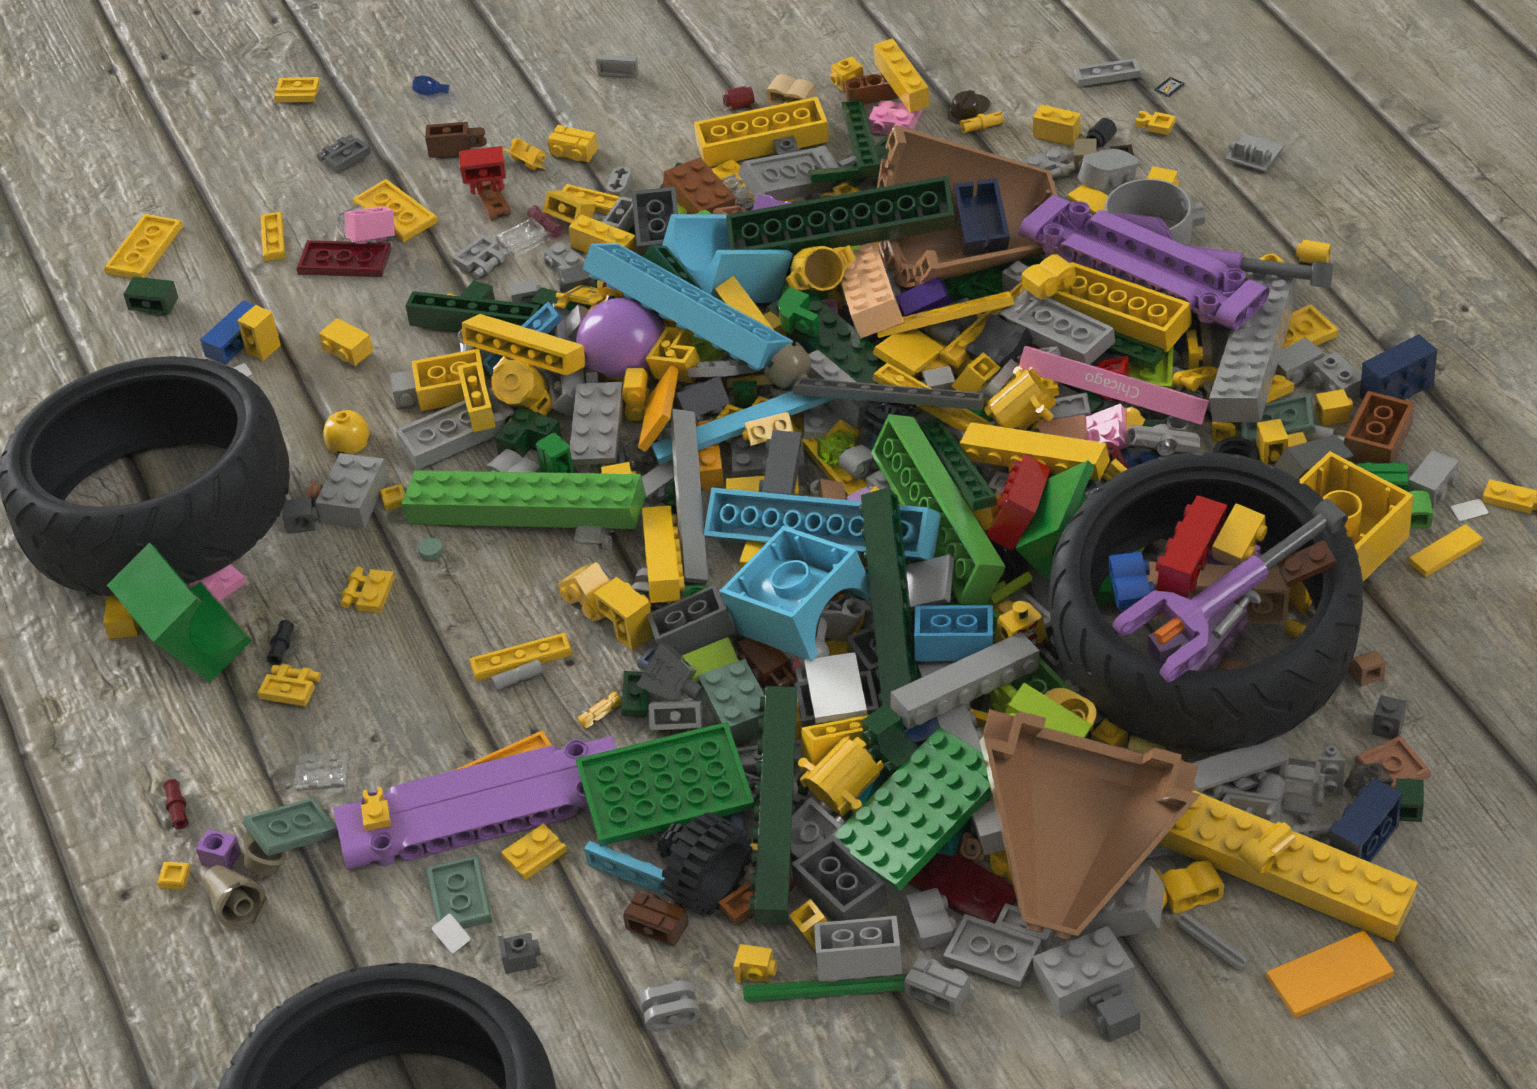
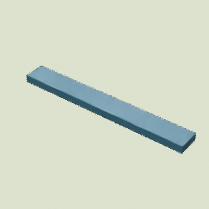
M793 391L696 427L698 450L741 435L743 431H746L745 422L788 412L789 416L837 398L795 395ZM671 437L652 443V450L660 465L673 460Z

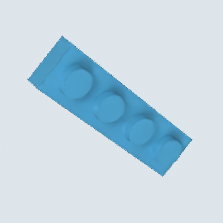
M547 302L522 327L548 334L563 318L554 306ZM491 353L482 361V364L491 376L494 373L493 368L502 359V355Z

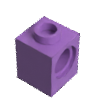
M210 829L207 830L196 846V852L198 853L201 865L207 867L222 865L232 869L241 854L236 836Z

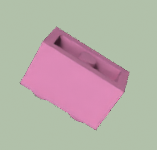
M382 206L345 212L346 238L353 240L356 244H364L370 239L384 241L389 236H395L394 210Z

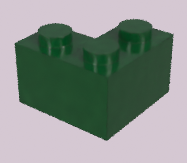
M519 407L495 436L498 455L505 449H510L523 458L530 449L537 451L536 443L551 433H556L562 439L559 420Z
M886 704L861 720L862 738L867 744V751L871 754L875 763H878L880 760L884 764L883 771L890 778L919 747L905 735L902 718Z

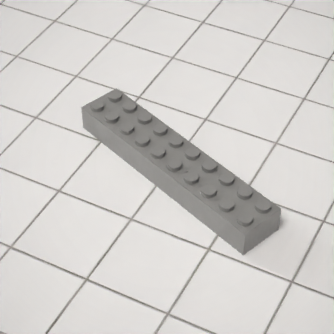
M1249 272L1247 280L1251 279L1269 287L1270 292L1265 304L1238 330L1231 329L1209 397L1212 422H1261L1298 297L1297 278Z

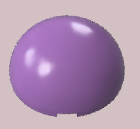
M613 298L596 305L586 314L578 328L576 343L584 345L585 366L588 369L602 372L607 377H624L627 368H644L645 371L650 369L646 357L666 326L655 310L642 307L641 302L638 300Z

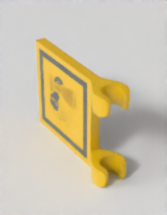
M579 285L566 293L557 292L558 302L555 304V307L564 309L568 302L572 301L591 305V310L596 305L604 302L606 297L600 296L598 289L595 287Z

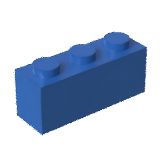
M243 300L200 339L206 357L225 365L245 347L237 320L254 307V304Z

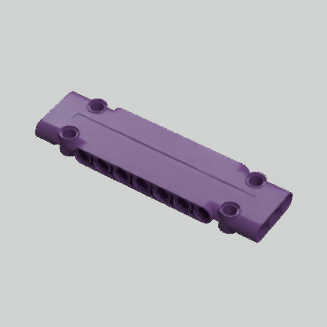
M1052 195L1023 220L1019 229L1020 236L1042 245L1044 252L1048 254H1058L1069 263L1074 262L1189 302L1191 311L1198 314V319L1204 323L1216 322L1232 330H1238L1265 304L1269 296V287L1251 279L1245 281V273L1241 269H1228L1227 265L1220 260L1106 211L1099 210L1094 215L1089 214V205L1082 201L1072 203L1059 196Z
M613 736L586 743L578 739L572 740L562 749H559L557 746H547L393 786L384 794V800H387L389 805L391 827L365 831L361 805L366 804L364 797H362L361 801L334 807L333 810L346 868L351 870L371 865L372 861H375L379 866H389L396 861L399 854L405 860L429 856L536 828L543 823L547 825L563 821L575 816L577 808H580L583 812L590 813L575 759L616 749ZM369 792L368 795L375 796L378 792Z

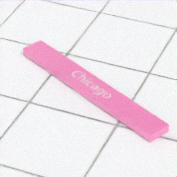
M1028 346L1024 347L1019 363L1023 370L1032 367L1041 377L1201 425L1209 404V400Z

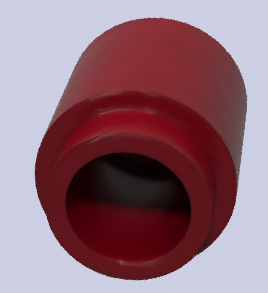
M746 86L725 90V95L722 96L724 106L728 107L730 111L748 107L755 102L752 88Z

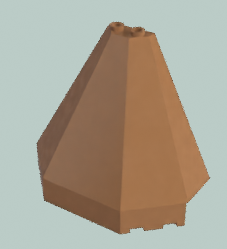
M989 709L983 736L979 741L1022 922L1027 923L1026 929L1042 933L1043 928L1054 931V937L1070 940L1071 935L1078 936L1201 795L1192 792L1198 765L1180 761L1181 754L1159 748H1153L1145 754L1045 728L1046 718L1019 711L1013 716Z

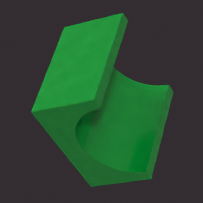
M1089 460L1047 479L1036 513L1015 548L1049 583L1053 556L1066 525L1086 500L1084 490L1094 470V466ZM1142 547V548L1136 550L1135 552H1141V553H1142L1144 547ZM1110 574L1106 577L1096 595L1095 601L1098 607L1115 600Z
M150 542L107 585L155 644L210 683L252 641L205 584L199 581L192 588H189L158 549Z

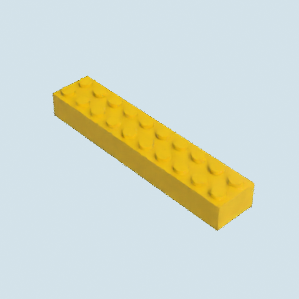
M1194 790L1192 792L1201 795L1158 843L1197 861H1211L1216 869L1391 942L1395 941L1415 900L1418 886L1417 881L1294 831L1293 833L1296 835L1295 842L1277 856L1276 861L1268 871L1260 874L1239 856V853L1248 840L1253 837L1258 839L1275 823Z

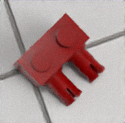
M502 146L459 151L463 184L469 183L471 194L476 195V187L478 194L482 193L484 190L482 182L484 181L491 182V190L497 192L496 185L499 187V192L504 190L503 179H506V168Z

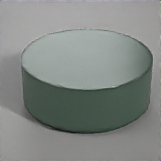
M427 538L420 542L418 551L423 560L434 561L442 556L443 547L440 540Z

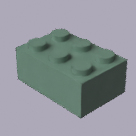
M746 659L698 675L699 685L703 687L700 695L715 724L728 722L735 745L763 736V733H759V718H764V712H760V696L765 697Z

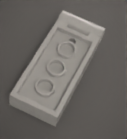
M826 146L743 161L738 175L756 199L758 194L763 196L770 195L776 200H785L831 191L833 187L846 183L843 180L812 183L810 181L808 170L841 167Z
M1024 290L1014 299L1015 305L1004 307L996 315L1010 324L1026 327L1033 338L1031 343L1041 348L1058 346L1061 357L1088 365L1115 343L1113 327L1050 298L1039 300L1027 290Z
M492 387L487 389L496 424L495 428L473 433L466 401L464 400L396 429L398 443L416 469L419 470L495 437L515 411L510 405L498 400L494 395Z

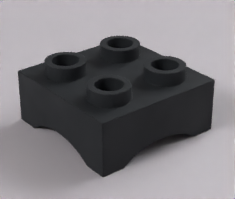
M991 314L980 335L968 344L965 351L972 361L984 352L1002 369L1010 359L1016 362L1017 357L1023 353L1024 347L1028 346L1033 338L1026 327L1010 324Z

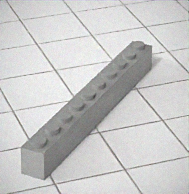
M916 661L920 678L955 663H950L949 661ZM969 702L951 709L945 714L936 716L939 727L982 752L979 741L982 738V733L980 729L975 730V727H978L974 712H968L971 710ZM991 796L971 817L984 855L1005 850L993 796Z

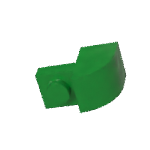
M789 287L778 303L782 329L788 334L797 329L802 333L815 337L820 331L819 317L817 314L810 312L809 295Z

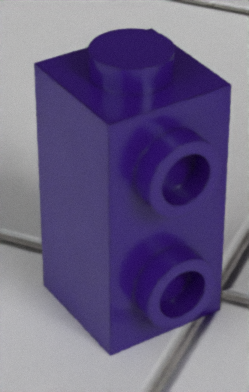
M939 277L897 296L902 317L941 308L952 303L947 289Z

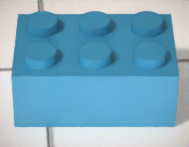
M993 605L915 606V661L957 662L992 646Z

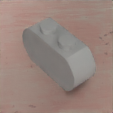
M1108 149L1083 156L1078 179L1083 184L1094 189L1107 190L1134 180L1138 160L1132 154L1118 149Z

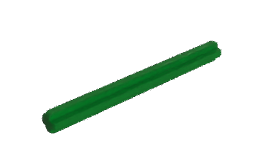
M897 974L891 977L875 976L865 979H841L835 982L813 980L745 985L743 997L746 1002L905 991L904 981L907 974Z

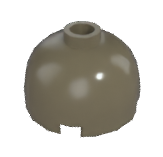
M795 342L796 346L790 343L782 348L771 359L774 363L769 369L768 366L765 368V376L777 387L783 389L793 388L798 378H809L807 375L811 368L810 356L798 342Z

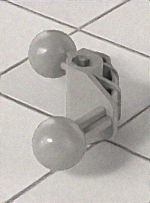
M847 593L843 597L835 601H829L825 605L816 627L815 643L818 652L816 658L830 656L829 648L824 642L825 637L838 642L846 641V637L851 635L864 613L873 614L868 600ZM797 656L799 663L805 668L804 660L807 659Z

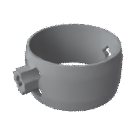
M1138 179L1118 186L1107 197L1103 210L1113 215L1115 213L1133 215L1152 214L1170 218L1178 223L1169 228L1172 237L1176 242L1188 246L1192 239L1193 226L1205 224L1204 207L1201 202L1191 204L1190 198L1183 189L1173 183L1159 179Z

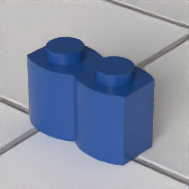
M1141 552L1109 556V571L1118 611L1130 608L1146 595L1155 591L1153 581L1148 582L1147 575H1150L1148 559H1143Z

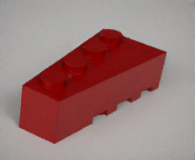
M1024 454L1021 461L1015 460L1009 471L1010 475L1005 482L1006 486L1001 493L1002 497L998 502V509L986 534L989 539L1011 551L1014 549L1036 513L1051 469L1049 466L1027 454Z
M1197 495L1192 505L1188 504L1183 515L1184 520L1183 522L1178 521L1174 531V539L1169 538L1165 547V555H1160L1157 560L1155 571H1158L1159 574L1156 591L1173 592L1187 599L1189 598V591L1194 593L1200 570H1204L1210 550L1212 551V546L1224 525L1226 504Z

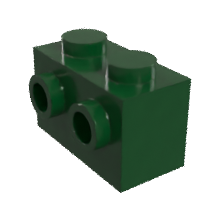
M133 277L123 293L128 310L167 315L170 314L179 298L174 281Z

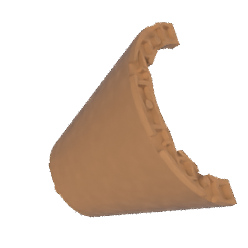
M893 126L886 142V150H889L888 157L881 160L877 188L948 176L951 192L953 184L973 181V196H976L977 181L998 178L1010 235L1008 250L988 252L987 249H984V253L965 256L962 251L958 226L954 229L880 241L879 246L883 261L888 271L894 270L893 280L903 287L914 288L936 277L943 281L1048 254L1044 252L1042 245L1020 236L1019 229L1027 216L1052 195L1057 196L1055 182L1049 170L902 126Z

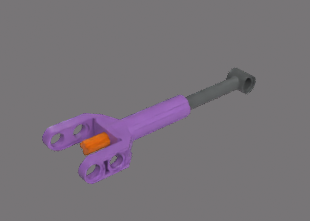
M1115 213V216L1148 230H1154L1157 234L1175 241L1171 231L1161 218ZM1185 245L1222 261L1227 265L1228 269L1238 268L1245 272L1310 280L1311 286L1331 287L1334 265L1332 263L1313 262L1312 266L1245 258L1242 252Z
M1325 499L1315 507L1312 513L1314 517L1312 520L1260 557H1249L1192 599H1187L1173 592L1152 591L1122 612L1115 619L1113 628L1120 635L1131 634L1164 611L1165 617L1169 622L1154 632L1158 643L1165 645L1180 633L1190 641L1169 656L1166 663L1160 669V675L1167 682H1172L1206 658L1210 618L1268 578L1269 569L1322 531L1327 529L1332 534L1338 532L1346 524L1348 516L1330 499Z

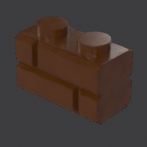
M637 891L623 915L627 930L674 947L680 939V935L683 934L688 926L687 910L681 904L663 901L653 893L644 894Z

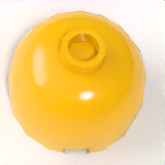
M342 410L331 415L325 422L323 430L327 449L334 454H337V451L344 452V454L357 453L368 445L367 440L371 437L365 418L352 410Z

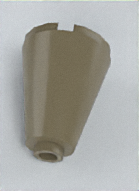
M222 865L213 866L205 873V887L216 915L223 926L231 930L246 929L245 926L249 923L255 924L265 913L268 898L265 895L264 888L259 883Z

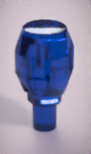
M424 75L415 76L412 86L414 92L426 96L438 92L449 93L450 85L440 84V82H437L432 77Z

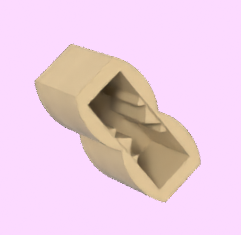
M779 74L766 89L767 102L772 105H779L815 97V84L804 79L795 80L788 75Z

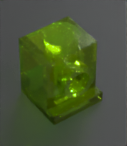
M841 430L825 438H817V456L831 468L839 465L838 460L845 450L855 447V439L852 434H844Z

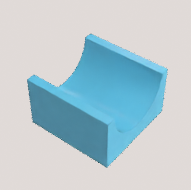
M671 214L662 246L669 248L703 291L722 302L724 301L715 288L732 276H735L754 303H774L779 300L793 255L789 250H730L726 214Z
M782 526L719 591L740 635L813 661L818 655L815 643L816 627L820 614L827 602L839 591L850 593L868 601L869 597H871V589L866 579L867 574L857 550L786 526Z

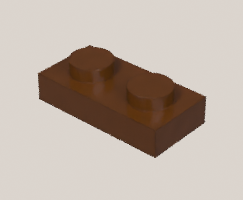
M1325 540L1291 554L1276 564L1287 587L1337 566L1336 560Z

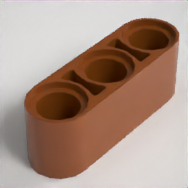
M882 73L850 78L845 82L846 101L861 99L863 105L880 102L881 100L887 101L899 98Z

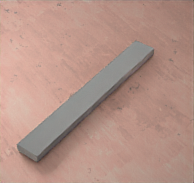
M672 409L670 426L678 532L684 582L706 584L708 581L705 536L703 535L704 521L695 412Z

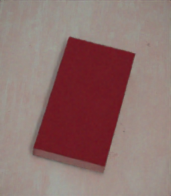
M307 240L297 266L298 275L382 277L392 249L391 243L367 242L356 244L347 241Z
M957 852L954 856L936 853L908 882V884L920 891L938 888L940 895L946 896L950 909L962 916L967 914L994 924L1005 903L1013 905L1017 901L1014 885Z

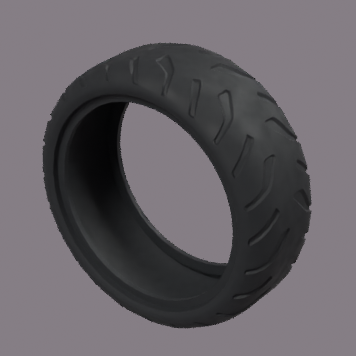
M183 356L151 357L115 364L84 375L61 387L24 416L14 429L15 433L10 435L0 459V493L2 503L14 536L26 557L50 580L72 590L99 596H115L107 585L149 542L158 549L186 584L201 580L232 564L252 549L256 542L262 539L276 522L287 499L285 495L288 494L290 471L288 470L289 457L278 418L272 404L261 388L236 369L208 359ZM199 443L227 450L217 463L197 479L175 491L151 500L111 507L83 506L65 501L71 491L91 473L117 458L142 449L165 444Z
M1181 453L1150 460L1116 475L1095 490L1066 525L1053 556L1050 576V622L1053 628V640L1059 659L1062 661L1063 669L1073 686H1077L1079 688L1078 692L1095 705L1099 714L1106 715L1109 722L1129 734L1133 732L1136 737L1164 747L1197 752H1215L1250 747L1282 736L1317 712L1342 683L1356 650L1362 619V594L1364 589L1361 566L1358 561L1359 556L1352 538L1346 534L1347 529L1345 526L1334 534L1325 529L1292 553L1294 554L1325 540L1336 560L1337 566L1301 581L1313 602L1315 614L1308 626L1291 644L1275 655L1252 665L1224 671L1188 670L1172 682H1167L1159 673L1164 663L1147 657L1124 642L1108 625L1097 606L1095 598L1098 590L1110 574L1109 556L1133 553L1145 545L1174 536L1178 521L1183 522L1184 520L1183 515L1188 504L1192 505L1197 495L1226 504L1225 522L1236 503L1265 515V526L1268 527L1267 533L1262 541L1258 540L1256 545L1267 551L1314 518L1312 513L1315 507L1324 500L1307 484H1301L1299 479L1273 465H1266L1259 460L1241 455L1232 456L1231 454Z
M398 962L346 970L324 978L320 982H315L283 1001L282 1006H276L256 1025L254 1032L248 1033L230 1060L231 1066L225 1069L218 1089H318L334 1076L360 1063L394 1054L424 1053L440 1055L468 1064L490 1078L500 1089L557 1088L547 1053L527 1019L510 1000L474 977L436 965L419 963L401 964Z

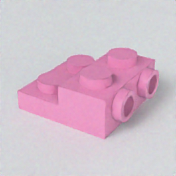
M881 100L878 107L874 106L868 119L871 133L890 135L894 125L914 130L922 111L918 110L910 113L903 103Z
M1121 404L1086 417L1087 440L1112 442L1120 450L1128 447L1126 441V412ZM1107 448L1108 454L1114 451L1113 449Z
M228 565L210 576L187 585L189 588H192L201 581L220 601L244 585L246 580L232 565Z

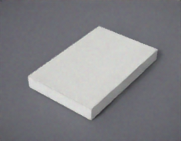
M855 652L815 658L813 661L804 660L815 723L867 715Z

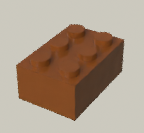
M701 157L664 171L662 188L675 186L677 203L687 210V214H695L702 210H707L713 214L716 208L735 206L736 197Z
M1368 391L1344 437V445L1354 455L1351 461L1358 463L1394 462L1413 424L1415 403Z

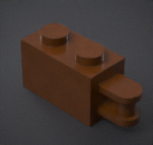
M468 121L426 125L425 140L429 158L460 156L459 151L485 146L487 144V139L484 137L485 129L482 127L469 128Z
M750 638L737 643L738 660L746 659L757 682L765 690L766 686L795 687L794 683L796 682L791 674L790 660L780 649Z

